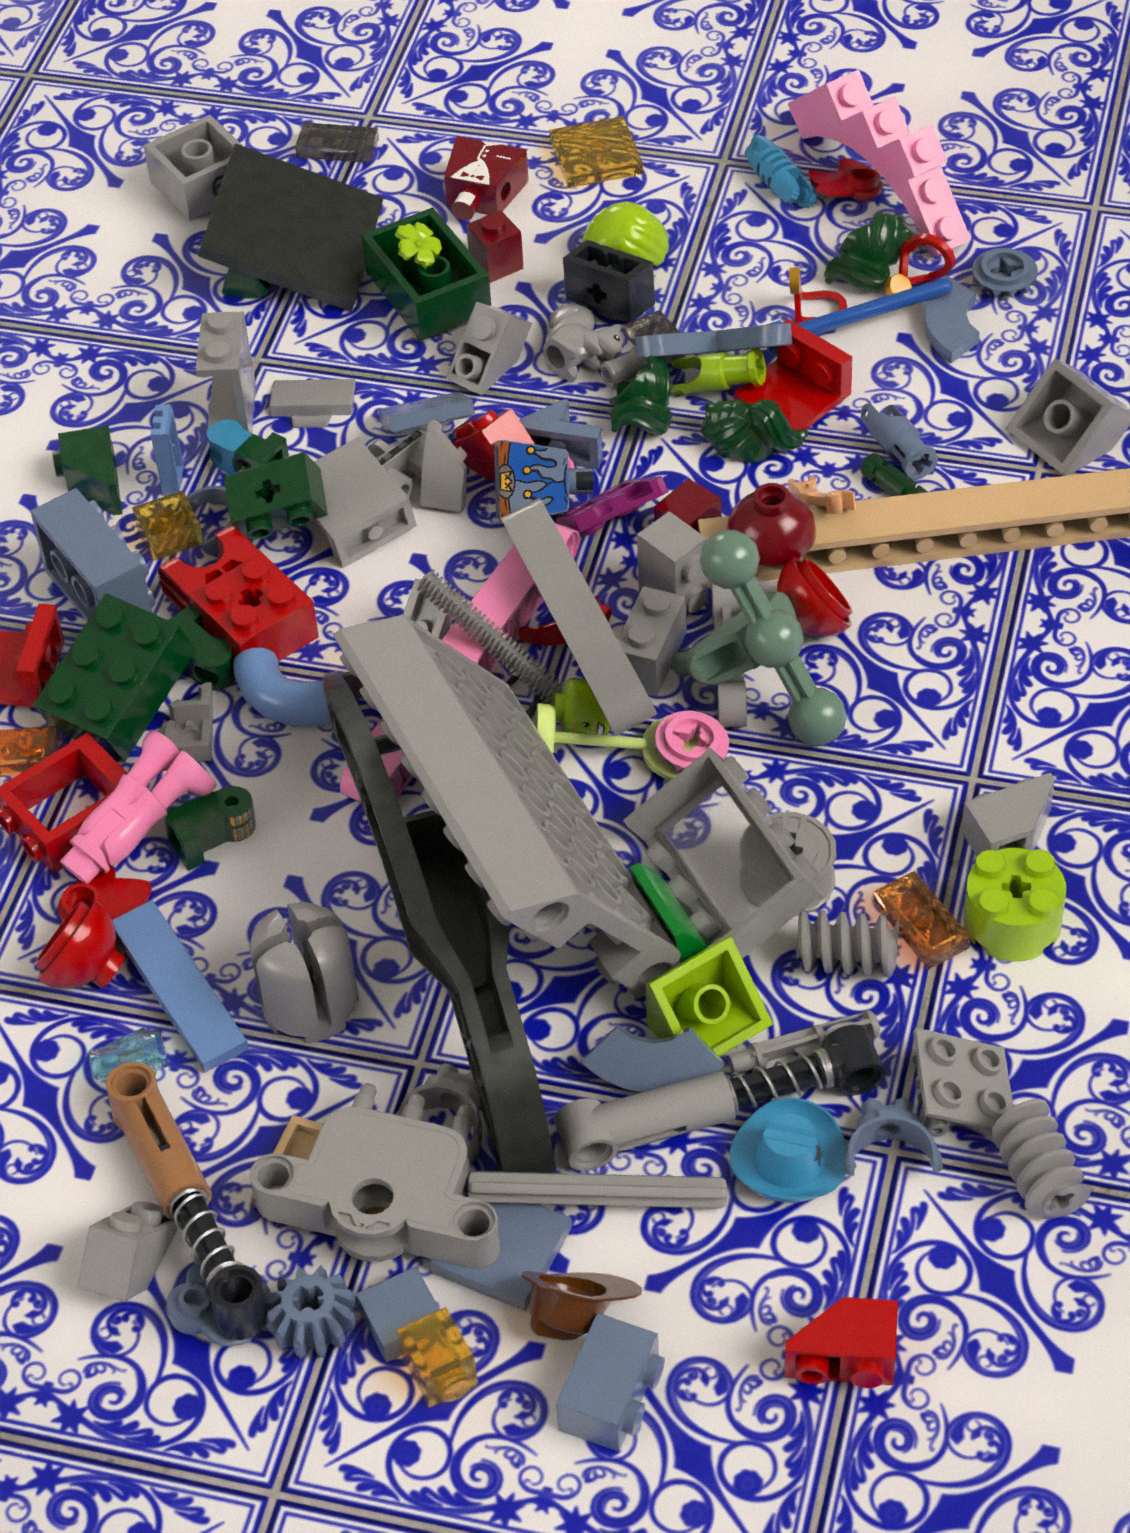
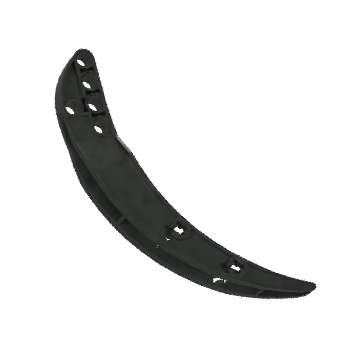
M338 671L327 673L324 676L323 689L332 729L350 770L369 822L410 953L449 992L498 1171L556 1173L541 1091L507 972L509 926L503 925L488 908L487 902L491 898L486 889L480 887L467 873L465 864L469 861L465 854L453 846L445 836L443 828L447 824L442 816L430 810L403 817L381 758L383 754L402 749L392 742L386 734L376 737L372 736L356 700L362 698L360 689L363 687L360 679L349 671L340 674Z

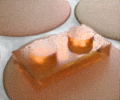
M44 726L0 730V777L19 775L58 751L59 734L57 727Z
M915 871L874 891V905L886 916V919L893 927H895L899 918V935L928 970L969 949L970 936Z

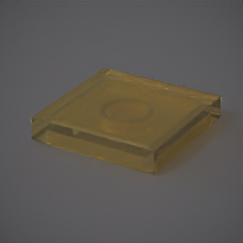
M624 116L549 130L550 143L568 188L643 174V162Z

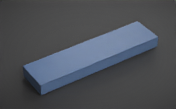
M153 900L113 920L117 940L205 1073L249 1050L246 1038Z

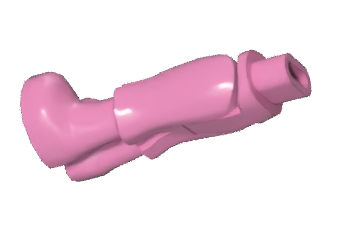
M151 730L142 741V753L127 775L123 774L115 790L85 819L78 833L69 841L73 847L60 860V863L80 881L89 884L100 871L105 874L108 873L110 870L108 864L114 866L125 859L136 848L149 829L159 819L167 815L166 809L179 796L188 792L203 798L216 788V782L188 753L183 750L180 752L169 738L156 730ZM167 771L152 791L146 787L160 772Z

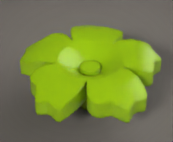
M416 222L414 226L411 224L399 226L395 233V236L401 240L398 243V255L402 256L404 260H409L415 255V263L421 264L425 269L434 264V257L436 258L442 250L441 242L438 238L431 237L433 232L425 224Z

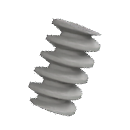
M806 909L800 911L798 919L797 960L801 957L805 971L812 972L818 958H821L826 973H832L837 961L841 960L844 973L852 975L857 962L860 961L865 976H872L877 963H880L884 977L891 978L897 963L899 918L894 929H889L886 916L879 915L874 928H869L866 914L860 913L854 927L849 926L846 912H840L835 924L830 925L826 911L820 910L815 923L811 924Z
M1032 1099L1019 1103L1007 1110L993 1126L991 1137L996 1147L1000 1149L999 1154L1004 1163L1008 1165V1172L1013 1181L1016 1182V1188L1020 1196L1025 1199L1024 1205L1029 1214L1038 1219L1059 1218L1071 1214L1083 1206L1090 1197L1091 1188L1088 1184H1081L1084 1174L1080 1167L1073 1166L1076 1159L1071 1150L1065 1149L1067 1141L1062 1133L1057 1132L1059 1126L1054 1117L1048 1116L1050 1108L1047 1102L1042 1099Z

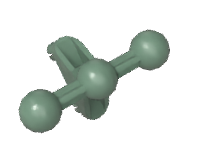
M725 529L712 535L702 546L700 564L703 574L711 583L723 589H731L740 605L739 614L700 641L692 649L682 648L680 649L681 652H676L671 659L673 671L681 677L691 676L701 684H719L751 669H756L760 665L767 668H775L792 699L788 713L791 732L799 740L811 746H823L835 741L845 728L847 714L844 703L835 693L825 688H817L802 662L799 653L802 649L804 636L801 625L796 620V613L791 600L783 592H770L765 595L755 577L760 561L756 543L748 535L730 529Z

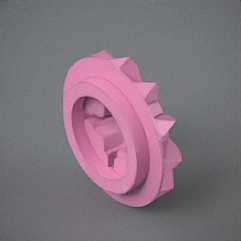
M697 711L676 712L664 718L656 729L654 749L659 750L662 763L670 762L674 764L677 773L689 766L710 747L724 760L726 759L729 748L728 734L716 719L707 714ZM698 735V746L689 751L685 750L684 743L687 744L690 739Z

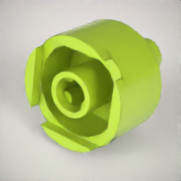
M1023 848L985 850L977 856L976 863L971 868L967 879L964 928L968 938L974 944L976 940L987 948V954L990 956L1014 962L1031 960L1043 954L1044 948L1053 941L1055 943L1059 938L1066 898V882L1062 872L1056 866L1052 854L1041 849L1032 851Z

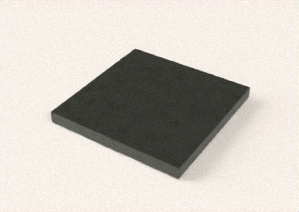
M235 143L198 257L351 312L365 268L361 235L375 230L384 198Z

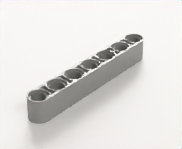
M539 497L501 517L614 734L617 736L657 715L648 694L541 498Z

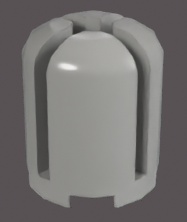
M308 902L287 904L294 944L289 943L286 923L280 912L275 909L261 919L253 931L249 945L264 1021L277 1035V1030L290 1036L304 1037L305 1043L326 1040L347 1027L346 1020L354 1011L356 1001L359 1002L348 933L343 928L342 921L337 915L326 907ZM313 991L316 993L317 1002H315Z

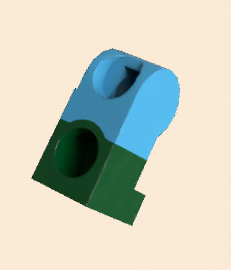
M231 419L217 421L207 430L211 461L216 467L228 474L289 457L286 438L274 432L264 439L244 430L239 422Z

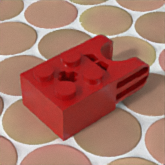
M229 525L214 534L218 542L219 560L216 563L207 567H193L174 557L157 567L162 591L180 611L192 605L201 614L204 630L212 637L225 639L231 645L234 659L244 650L265 648L274 652L279 662L319 638L313 600L234 526Z

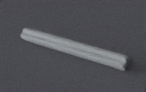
M473 1171L469 1174L468 1197L487 1203L721 1209L725 1207L727 1201L726 1180L722 1177Z

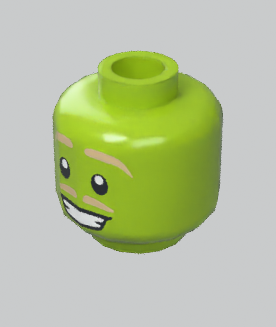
M571 678L564 684L562 693L553 694L552 707L555 709L556 721H560L562 732L608 735L612 728L586 679Z

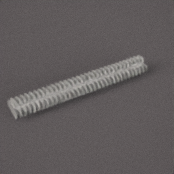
M432 569L424 575L415 589H421V594L426 593L424 597H430L428 599L430 602L434 601L433 604L438 605L437 608L442 609V612L446 613L447 617L451 616L450 619L452 621L455 620V624H459L460 628L464 627L463 631H468L467 634L469 636L472 635V639L477 638L476 642H481L480 646H485L484 649L486 651L490 649L488 653H494V658L499 656L497 661L501 662L503 660L501 664L503 666L507 664L506 669L512 667L510 672L514 673L516 671L514 676L518 677L521 674L519 680L522 681L525 678L523 683L527 684L529 682L527 687L531 688L534 686L532 691L538 690L536 695L542 694L540 698H546L544 702H550L549 705L552 706L553 694L562 693L564 683L558 684L559 678L553 681L555 675L553 674L549 677L551 671L549 670L545 673L546 667L540 670L542 663L536 666L537 659L531 662L534 656L531 655L527 659L529 652L527 651L523 655L524 648L518 651L521 647L520 644L514 648L516 641L514 640L510 644L511 636L505 640L508 634L505 633L501 636L504 631L503 629L497 632L499 626L497 625L493 628L495 622L493 621L489 624L491 619L485 620L486 614L480 617L482 611L480 610L476 613L477 606L472 610L473 603L467 606L469 599L462 602L465 596L463 595L458 598L461 592H457L454 595L456 588L449 591L452 584L445 587L448 581L445 580L441 583L444 578L442 576L437 580L438 572L432 576L435 572Z

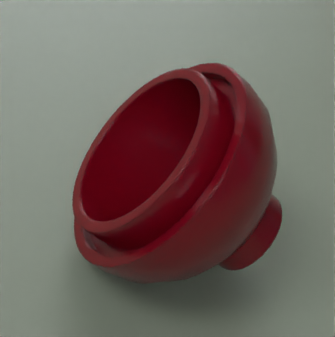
M777 483L763 484L754 492L746 495L734 506L727 523V529L740 531L748 535L756 543L760 556L759 565L778 566L786 564L792 557L800 559L812 548L816 538V525L810 508L798 496Z

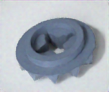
M1011 248L992 249L982 253L974 261L972 267L973 282L979 284L981 292L992 290L995 298L1000 294H1007L1013 298L1016 292L1028 293L1030 285L1036 284L1038 267L1036 262L1022 251ZM1000 268L1010 277H1004L1002 273H999Z

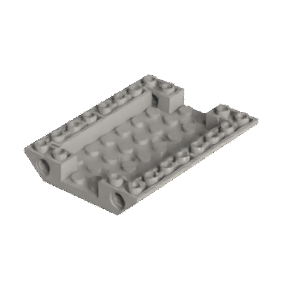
M405 615L339 629L333 636L343 651V654L340 656L341 662L351 674L360 679L363 687L360 689L362 697L384 719L380 723L381 729L392 742L402 749L404 755L400 759L407 771L423 784L425 790L421 795L424 801L435 813L442 816L447 824L443 828L445 836L468 859L469 862L465 864L467 873L480 887L486 889L491 899L487 902V905L492 914L505 926H509L511 923L518 926L532 941L541 939L558 949L584 926L591 930L597 928L599 933L589 943L599 958L595 962L598 971L609 983L613 985L617 982L623 984L636 998L646 997V983L677 966L681 953L676 948L667 931L651 909V906L635 884L509 685Z

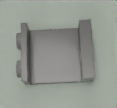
M244 311L202 313L196 376H213L208 428L217 421L231 419L239 422L244 430L252 433L256 382Z
M359 437L314 461L321 468L328 512L327 516L317 518L315 521L327 534L334 557L342 568L417 526L409 497Z

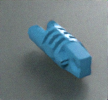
M755 134L744 152L755 173L773 194L779 197L785 204H792L794 202L798 203V206L802 208L813 207L816 204L817 194L810 182L803 176L802 171L780 147L768 138Z

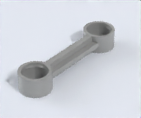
M712 583V616L714 631H716L739 614L740 605L731 589H723ZM743 673L728 681L717 684L718 722L723 727H747L746 683Z

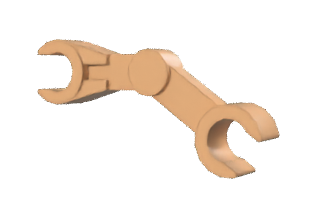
M808 477V481L796 482L794 479L788 480L789 492L798 496L807 506H825L829 514H843L842 509L856 510L854 491L838 490L821 493L817 490L815 477Z

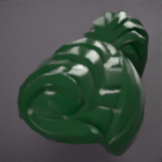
M877 212L873 215L872 222L869 225L851 231L839 248L838 254L840 257H835L828 262L824 273V282L829 285L836 279H842L855 287L867 291H875L882 288L890 276L889 266H893L899 261L900 248L903 242L913 237V233L903 223L904 216Z
M656 356L647 357L649 362L642 366L632 381L619 382L617 384V396L609 399V403L614 406L609 414L612 432H616L619 428L628 424L643 429L651 435H663L667 432L671 425L672 412L667 408L670 400L671 380L665 359Z
M736 399V401L709 402L705 405L706 416L701 426V432L722 458L733 457L745 462L757 463L768 458L775 450L784 452L800 447L808 436V430H795L791 428L779 405L773 400L761 399L753 404Z

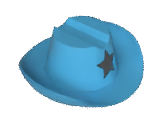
M782 1098L763 1105L740 1127L731 1144L730 1165L736 1177L755 1193L779 1202H803L827 1195L841 1184L846 1175L844 1159L847 1153V1144L838 1123L823 1107L805 1099Z

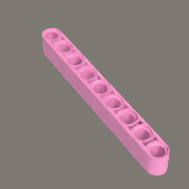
M554 523L572 557L575 558L580 544L579 532ZM515 544L469 603L474 604L471 610L477 606L476 613L480 610L482 611L480 617L486 614L485 620L491 619L489 624L493 621L495 622L493 628L497 625L499 626L497 632L501 629L504 630L501 636L505 633L508 634L505 640L511 636L510 644L518 636V630L528 623L544 601ZM454 623L442 641L491 673L498 663L497 659L499 656L494 658V653H488L490 649L486 651L484 649L485 646H480L481 642H476L477 638L472 639V635L469 636L467 634L468 631H463L464 627L460 628L459 624ZM383 718L371 732L373 737L385 734L380 727V723L384 720ZM402 750L381 755L397 799L413 778L401 762L400 758L404 755ZM347 765L341 777L340 792L342 795L361 802Z

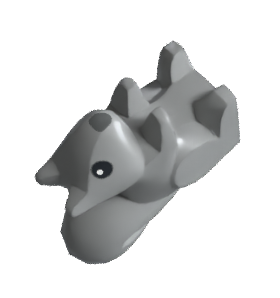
M577 304L562 305L550 314L548 325L551 329L547 334L543 353L548 369L570 382H574L578 376L577 366L581 363L588 368L598 371L601 369L599 360L609 361L620 357L622 352L619 336L621 331L620 324L595 331L593 328L596 321L593 313L586 307Z

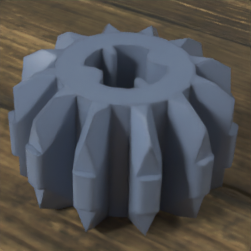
M320 1265L312 1275H306V1272L298 1266L294 1280L279 1276L277 1283L278 1292L267 1293L266 1305L268 1312L265 1320L268 1331L275 1335L276 1343L281 1347L282 1351L294 1346L295 1354L302 1359L309 1349H316V1353L324 1358L327 1350L326 1345L329 1343L343 1348L345 1342L344 1332L354 1331L356 1324L354 1314L356 1301L354 1293L350 1289H346L345 1280L341 1277L340 1273L328 1277L327 1271Z

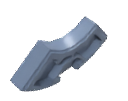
M945 275L940 279H949L953 285L952 291L947 295L925 302L924 322L926 336L933 348L944 359L952 363L979 343L980 332L970 324L967 317V312L975 305L976 293Z
M618 1024L581 1059V1063L601 1079L636 1092H646L718 1072L725 1064L690 1026L673 1037L653 1040L635 1036Z

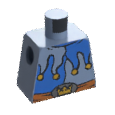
M497 440L494 442L496 525H504L501 517L539 497L551 516L569 511V495L593 494L594 479L592 468L568 469V450L509 440Z

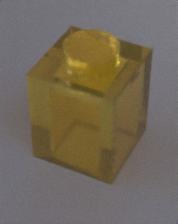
M446 1307L397 1330L402 1359L429 1408L443 1401L452 1402L467 1394L470 1388L478 1385L475 1358Z

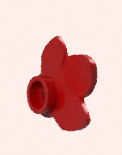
M846 157L841 158L839 161L838 172H820L810 169L808 171L809 180L812 185L816 186V191L829 197L851 196L858 201H869L882 193L883 183L880 180V174L875 169Z
M108 864L110 870L107 874L100 871L89 884L83 883L77 878L76 884L69 886L63 892L58 903L59 916L63 922L80 901L88 906L92 900L96 899L109 911L112 920L147 903L152 891V884L150 881L140 879L116 878L114 866Z

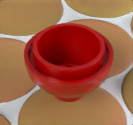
M792 557L781 569L777 581V592H783L791 600L795 609L796 620L800 623L802 632L810 636L828 637L839 635L852 626L849 616L853 613V610L845 596L826 573L812 560L805 558L801 561L796 557Z
M94 899L88 906L80 901L55 931L34 964L41 969L37 975V979L52 988L69 989L83 986L92 981L103 989L124 962L125 956L115 950V925L109 911L99 901Z

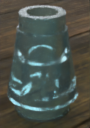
M142 1027L99 1047V1049L90 1051L89 1062L93 1076L96 1080L107 1079L108 1074L115 1067L127 1062H142L149 1065L156 1074L157 1070L167 1067V1054L160 1032L157 1029L147 1031Z

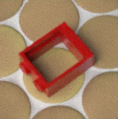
M87 732L0 786V825L9 835L16 833L21 838L23 848L34 862L37 863L41 860L55 874L64 868L60 860L73 847L69 841L78 833L81 825L90 813L115 790L121 776L128 773ZM85 776L104 797L56 828L48 831L29 809L80 777Z

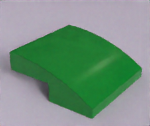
M641 863L630 866L632 879L681 953L679 963L708 947L664 879L657 872Z

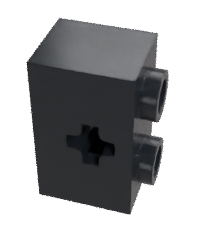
M590 240L584 241L563 257L565 297L567 301L630 323L655 304L652 261Z

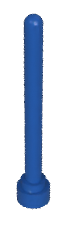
M943 278L797 324L818 335L947 295L952 291L953 285L949 279ZM778 320L769 324H782V321ZM777 346L767 347L772 357L777 356Z

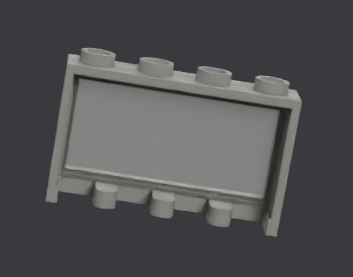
M710 747L626 817L623 822L631 831L646 842L649 848L645 850V853L657 867L668 875L671 881L667 885L673 894L690 908L693 915L689 918L694 926L713 942L709 946L726 936H732L743 959L817 897L821 900L825 896L814 882L819 877L814 866L802 853L795 856L790 849L796 843L794 838L778 820L772 823L766 815L772 810L771 806L754 787L749 791L743 783L749 778L746 771L735 758L729 756L724 760Z

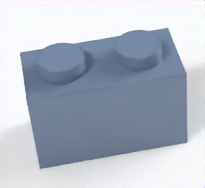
M597 1313L556 1402L558 1431L619 1452L627 1433L635 1435L640 1427L645 1410V1404L641 1401L647 1387L655 1389L663 1372L665 1358L659 1356L658 1333Z

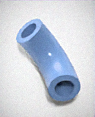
M250 648L236 656L233 662L234 676L245 701L265 718L293 727L331 725L323 689L324 679L303 682L288 679L279 669L276 654L269 649Z

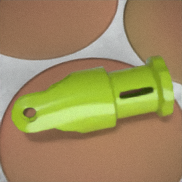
M752 348L746 354L728 356L727 353L721 352L678 358L671 362L672 366L678 369L701 368L698 377L691 382L676 384L670 387L671 392L677 395L729 390L732 385L745 383L762 386L766 380V365L763 353L759 348Z

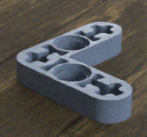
M791 323L718 331L635 337L637 358H647L649 356L705 354L792 345Z

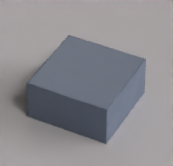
M416 1266L356 1293L359 1312L386 1363L447 1335L445 1318Z

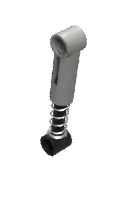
M847 1025L828 1034L822 1041L821 1049L815 1050L811 1057L799 1054L793 1062L784 1063L781 1060H777L774 1067L763 1070L759 1066H755L752 1073L741 1076L734 1072L730 1079L722 1071L602 1104L596 1099H578L560 1108L555 1114L554 1123L570 1166L576 1170L587 1171L604 1166L615 1157L617 1152L735 1120L739 1107L753 1104V1107L756 1108L757 1102L771 1098L777 1100L779 1096L796 1091L800 1096L801 1090L818 1085L821 1090L823 1087H833L834 1089L838 1088L839 1092L843 1095H861L876 1088L884 1080L886 1073L867 1029L862 1025Z

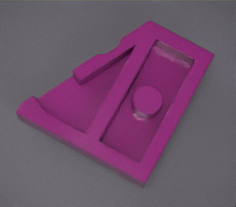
M662 476L625 480L556 517L558 524L574 529L580 533L581 537H584L602 529L605 526L604 521L615 516L619 518L637 510L640 505L658 498L669 491Z

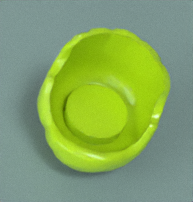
M628 201L611 204L609 207H605L598 212L588 223L587 230L582 238V243L590 240L652 261L656 267L663 263L669 249V237L660 220L645 207Z

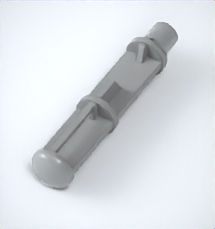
M866 1010L859 1014L814 1025L807 1029L758 1043H751L745 1051L728 1055L731 1072L739 1074L753 1070L755 1066H759L764 1070L768 1061L796 1053L811 1057L815 1050L821 1049V1044L825 1037L841 1027L824 1031L823 1028L860 1017L863 1020L848 1025H862L867 1029L872 1040L877 1039L880 1033L878 1019L872 1011Z

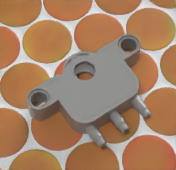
M365 1083L361 1086L359 1093L356 1094L351 1107L339 1109L326 1119L308 1160L271 1153L256 1160L250 1169L249 1177L256 1207L263 1218L336 1236L338 1244L348 1255L362 1261L382 1262L396 1258L405 1252L468 1268H483L493 1263L500 1254L501 1243L498 1217L495 1209L487 1202L466 1197L470 1174L466 1141L475 1113L473 1108L468 1105L460 1106L457 1115L452 1119L450 1127L421 1121L426 1101L419 1094L410 1096L401 1116L372 1110L377 1089L373 1084ZM277 1185L282 1186L281 1188H278V1189H270L271 1187H274V1186H277ZM373 1207L387 1208L383 1212L374 1215L363 1213ZM472 1232H483L482 1235L476 1237L468 1236Z

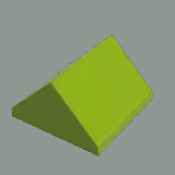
M732 936L724 937L646 983L647 1025L659 1039L673 1037L690 1026L720 1057L773 1025Z

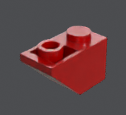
M512 408L497 415L492 409L477 419L471 418L452 431L456 438L451 441L456 448L461 447L467 453V457L463 461L465 465L488 481L495 480L494 442L497 440H509L535 444Z
M852 1297L841 1298L786 1341L785 1378L798 1379L806 1384L836 1381L850 1382L862 1388H875L880 1385L894 1386L898 1301Z

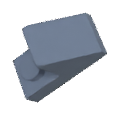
M568 399L556 402L519 419L535 445L568 450V455L573 461L574 466L599 469L603 458L601 427L571 423Z

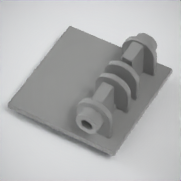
M915 1028L913 1032L916 1049L912 1053V1061L917 1066L918 1076L915 1079L916 1088L918 1089L917 1099L923 1104V1115L920 1118L921 1124L933 1137L945 1135L948 1132L947 1127L953 1122L992 1130L996 1121L1013 1107L1004 1048Z

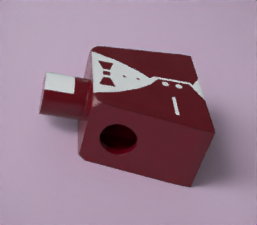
M457 136L444 176L446 203L451 207L453 214L460 220L468 221L473 218L475 213L489 215L499 210L504 211L529 181L527 149Z

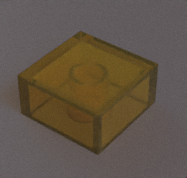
M183 490L132 507L136 527L153 561L204 543L201 525Z

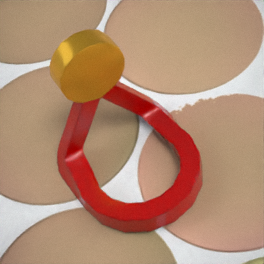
M928 233L918 234L905 240L900 248L899 273L887 279L885 283L886 294L891 295L912 288L911 285L933 281L947 275L955 266L956 261L950 246L941 238ZM919 245H930L941 253L945 261L943 267L928 274L908 278L909 254Z
M789 268L790 294H794L796 324L816 318L802 316L801 300L828 299L839 305L837 311L847 308L846 299L837 292L828 290L803 292L800 268Z

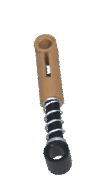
M127 1062L115 1067L108 1074L106 1080L113 1121L123 1131L166 1218L174 1220L177 1228L183 1231V1241L192 1248V1259L201 1266L200 1275L206 1281V1293L212 1304L216 1329L221 1335L231 1340H245L254 1337L266 1325L267 1307L261 1276L255 1269L235 1261L233 1257L235 1253L234 1246L226 1244L224 1240L226 1230L218 1228L215 1222L217 1213L209 1210L207 1207L211 1201L212 1192L158 1089L155 1071L149 1065L142 1062ZM150 1129H152V1131H153V1133H154V1135H155V1137H156V1139H157L159 1145H157V1143H156V1141H155V1139H154V1137H153V1135H152Z

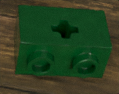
M305 452L224 476L230 523L247 539L267 538L274 531L290 526H307L314 519L328 515L321 468Z

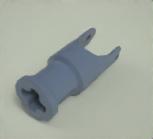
M865 404L862 407V422L891 458L898 459L901 462L905 475L912 480H918L934 470L939 459L935 449L932 446L925 445L920 440V432L894 405L886 406L883 413H879L872 404Z

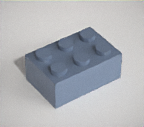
M75 488L30 510L45 572L86 621L89 620L105 593L152 613L151 607L155 605V598L146 584L145 576L149 574V570L144 558L138 551H130L119 528L115 525L110 527L105 522L104 515L94 500L88 502L81 492Z

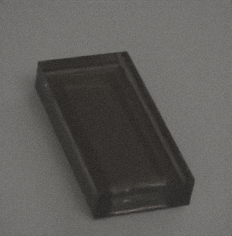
M303 122L295 145L296 157L371 163L379 140L378 128Z

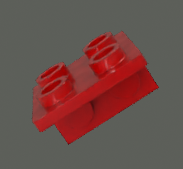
M788 319L784 323H791L792 345L777 346V359L766 367V380L763 385L754 386L752 383H745L734 392V400L739 399L741 402L753 404L761 399L773 400L779 405L792 429L807 430L851 394L853 356Z
M38 604L33 621L26 623L24 632L0 630L1 705L34 707L33 704L55 672L65 642L56 605Z

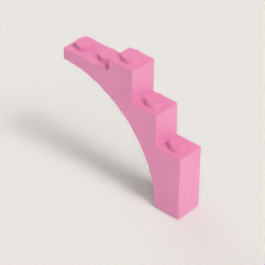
M859 70L826 83L787 103L802 139L815 136L830 138L850 147L867 160L887 181L902 201L920 234H933L944 240L951 249L971 240L941 165L948 161L932 124L910 134L896 98L892 97L877 105H873ZM926 245L931 257L941 254L934 247Z

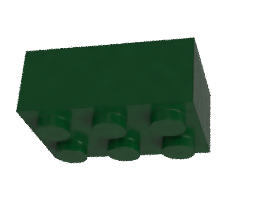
M433 207L361 235L366 273L419 341L467 323L476 301L492 306L489 274ZM416 222L425 224L433 232L431 237H436L440 240L442 250L436 258L434 257L435 262L432 266H428L425 269L421 264H416L414 260L415 255L409 260H404L402 256L398 255V243L401 240L395 236V233L399 226L406 224L414 226Z
M105 593L33 706L52 729L75 740L88 732L111 757L125 763L196 650L179 625Z

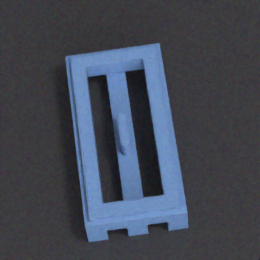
M155 405L156 417H153L154 429H151L150 435L163 496H178L181 489L184 464L173 408L170 405Z

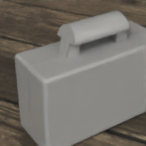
M275 380L269 403L270 416H291L293 428L327 427L331 416L353 414L356 380Z

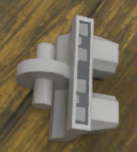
M419 428L415 429L400 442L394 441L388 445L382 440H375L368 446L369 451L408 497H410L413 491L411 478L415 475L421 478L426 432Z

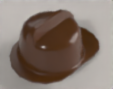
M533 1271L522 1272V1277L532 1283L529 1308L531 1330L538 1336L559 1340H574L584 1334H588L596 1314H604L610 1301L632 1299L642 1293V1287L636 1282L609 1274L592 1272L559 1274Z

